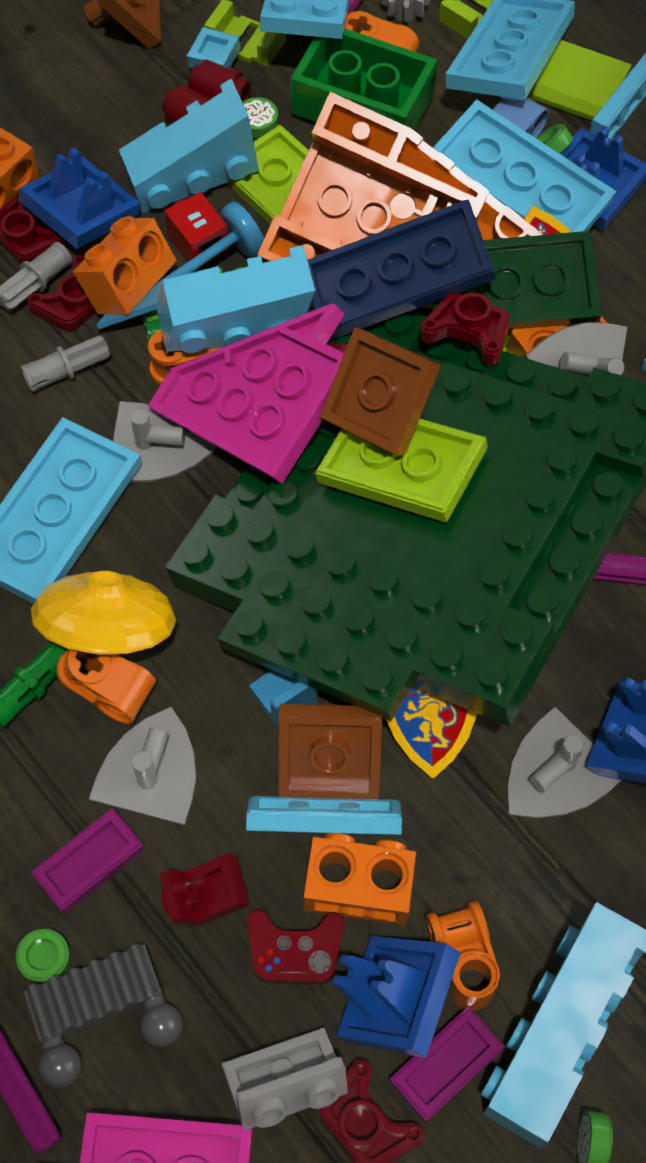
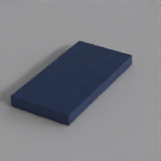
M469 199L307 259L315 287V293L312 298L314 310L333 303L345 313L328 341L353 332L354 327L359 329L368 327L441 300L449 294L460 293L497 279Z

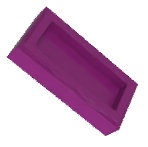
M111 808L30 873L61 913L65 915L141 854L145 848L115 810Z
M468 1006L432 1039L426 1058L417 1056L411 1058L389 1079V1083L426 1124L505 1049V1046Z

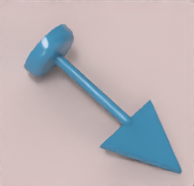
M231 201L220 213L221 218L228 225L229 234L162 280L192 273L233 244L244 256L248 258L257 257L264 240L263 234L246 209L238 202ZM162 280L155 284L128 315L104 314L97 323V328L102 329L156 310Z

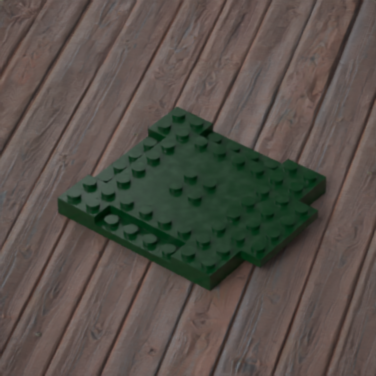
M408 311L362 329L441 364L420 419L486 437L488 445L483 458L447 523L318 483L315 472L342 429L323 419L283 484L247 465L225 498L217 495L212 498L165 566V569L176 588L235 612L217 638L222 648L350 704L378 714L390 721L393 720L413 686L510 727L646 485V383L595 367L589 377L504 351H502L500 361L490 365L482 360L479 349L471 343L451 337L443 338L433 343L424 342L420 336L421 323L427 317ZM352 332L332 339L327 344H348Z

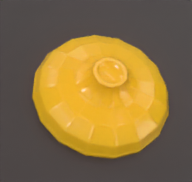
M112 571L85 572L63 577L46 586L31 607L33 626L47 640L70 650L97 655L129 654L152 648L168 638L176 624L172 605L168 597L158 588L131 575L118 574Z

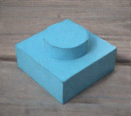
M203 27L187 54L189 68H193L196 64L200 65L205 59L230 68L241 49L239 36Z

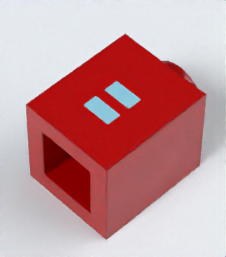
M202 192L187 199L179 200L172 207L164 210L168 238L186 262L229 234L228 225ZM230 247L216 255L214 258L200 266L195 271L229 254Z

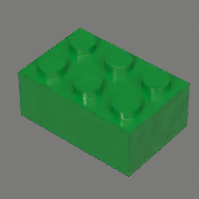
M345 28L342 39L315 37L290 78L291 113L317 122L327 97L332 92L415 131L435 93L438 59Z

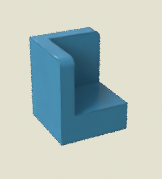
M271 670L249 685L250 694L277 729H279L280 704L315 705L317 703V689L274 670Z

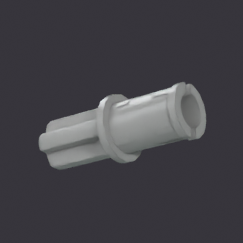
M54 242L50 248L31 262H22L20 270L0 285V306H3L8 311L13 310L36 291L43 292L46 290L47 282L72 264L73 260L68 250L59 242Z
M96 336L66 350L58 346L56 347V352L39 360L21 365L20 368L29 389L33 393L64 378L74 379V372L108 358L110 351L105 339L102 336Z

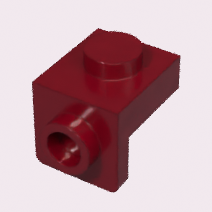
M224 854L185 872L168 869L160 873L163 887L161 902L173 923L199 927L250 905L238 858L235 855Z

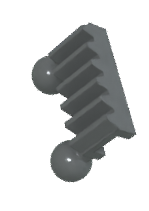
M145 944L131 945L123 953L113 952L105 960L90 961L87 967L72 968L64 976L49 977L46 983L31 984L23 991L39 1042L44 1051L39 1059L38 1072L42 1081L52 1088L62 1089L72 1085L81 1073L82 1062L80 1055L73 1047L64 1044L63 1038L143 1006L146 1012L141 1019V1032L149 1044L155 1047L170 1046L180 1038L183 1031V1018L180 1012L174 1006L165 1003Z

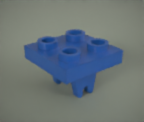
M602 127L597 135L580 128L573 136L569 146L560 154L617 191L611 204L593 224L604 231L646 181V163L623 151L622 136L616 135L613 140H610L608 137L609 130L606 127Z
M74 147L69 150L68 158L62 154L56 157L53 172L19 188V202L76 249L108 233L111 226L119 219L127 216H132L133 218L139 216L141 202L114 182L107 173L99 170L86 158L81 157V153Z
M626 678L625 681L619 682L586 763L587 768L593 774L646 783V680L638 683L633 679Z
M371 936L363 959L351 955H342L340 963L347 968L348 974L347 976L335 975L333 985L349 1000L336 1037L352 1045L426 1058L460 952L445 943Z

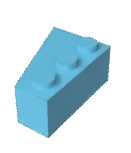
M232 79L220 85L222 92L203 105H200L197 100L186 107L188 114L167 127L162 122L119 149L131 188L136 199L141 202L140 209L142 213L163 208L172 202L199 192L204 193L208 189L230 182V179L240 180L249 174L259 171L249 116Z
M303 245L289 248V257L263 263L261 256L247 259L248 267L221 274L219 266L162 280L156 308L166 352L183 351L194 353L202 349L222 348L306 314L314 296L315 287Z

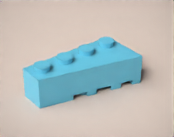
M597 902L580 930L571 925L569 926L556 951V954L564 958L556 976L546 971L531 999L540 1004L531 1023L521 1018L506 1046L515 1051L506 1071L496 1065L481 1093L483 1097L490 1100L483 1115L540 1149L549 1142L583 1077L584 1072L581 1070L585 1062L590 1061L607 1030L609 1023L606 1021L610 1013H614L634 979L633 975L630 974L633 967L643 954L646 953V929Z

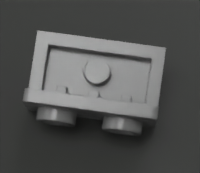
M325 1028L222 1063L224 1077L243 1131L254 1127L267 1128L280 1123L287 1115L310 1107L313 1109L327 1107L340 1096L348 1094L345 1065L341 1057H336Z

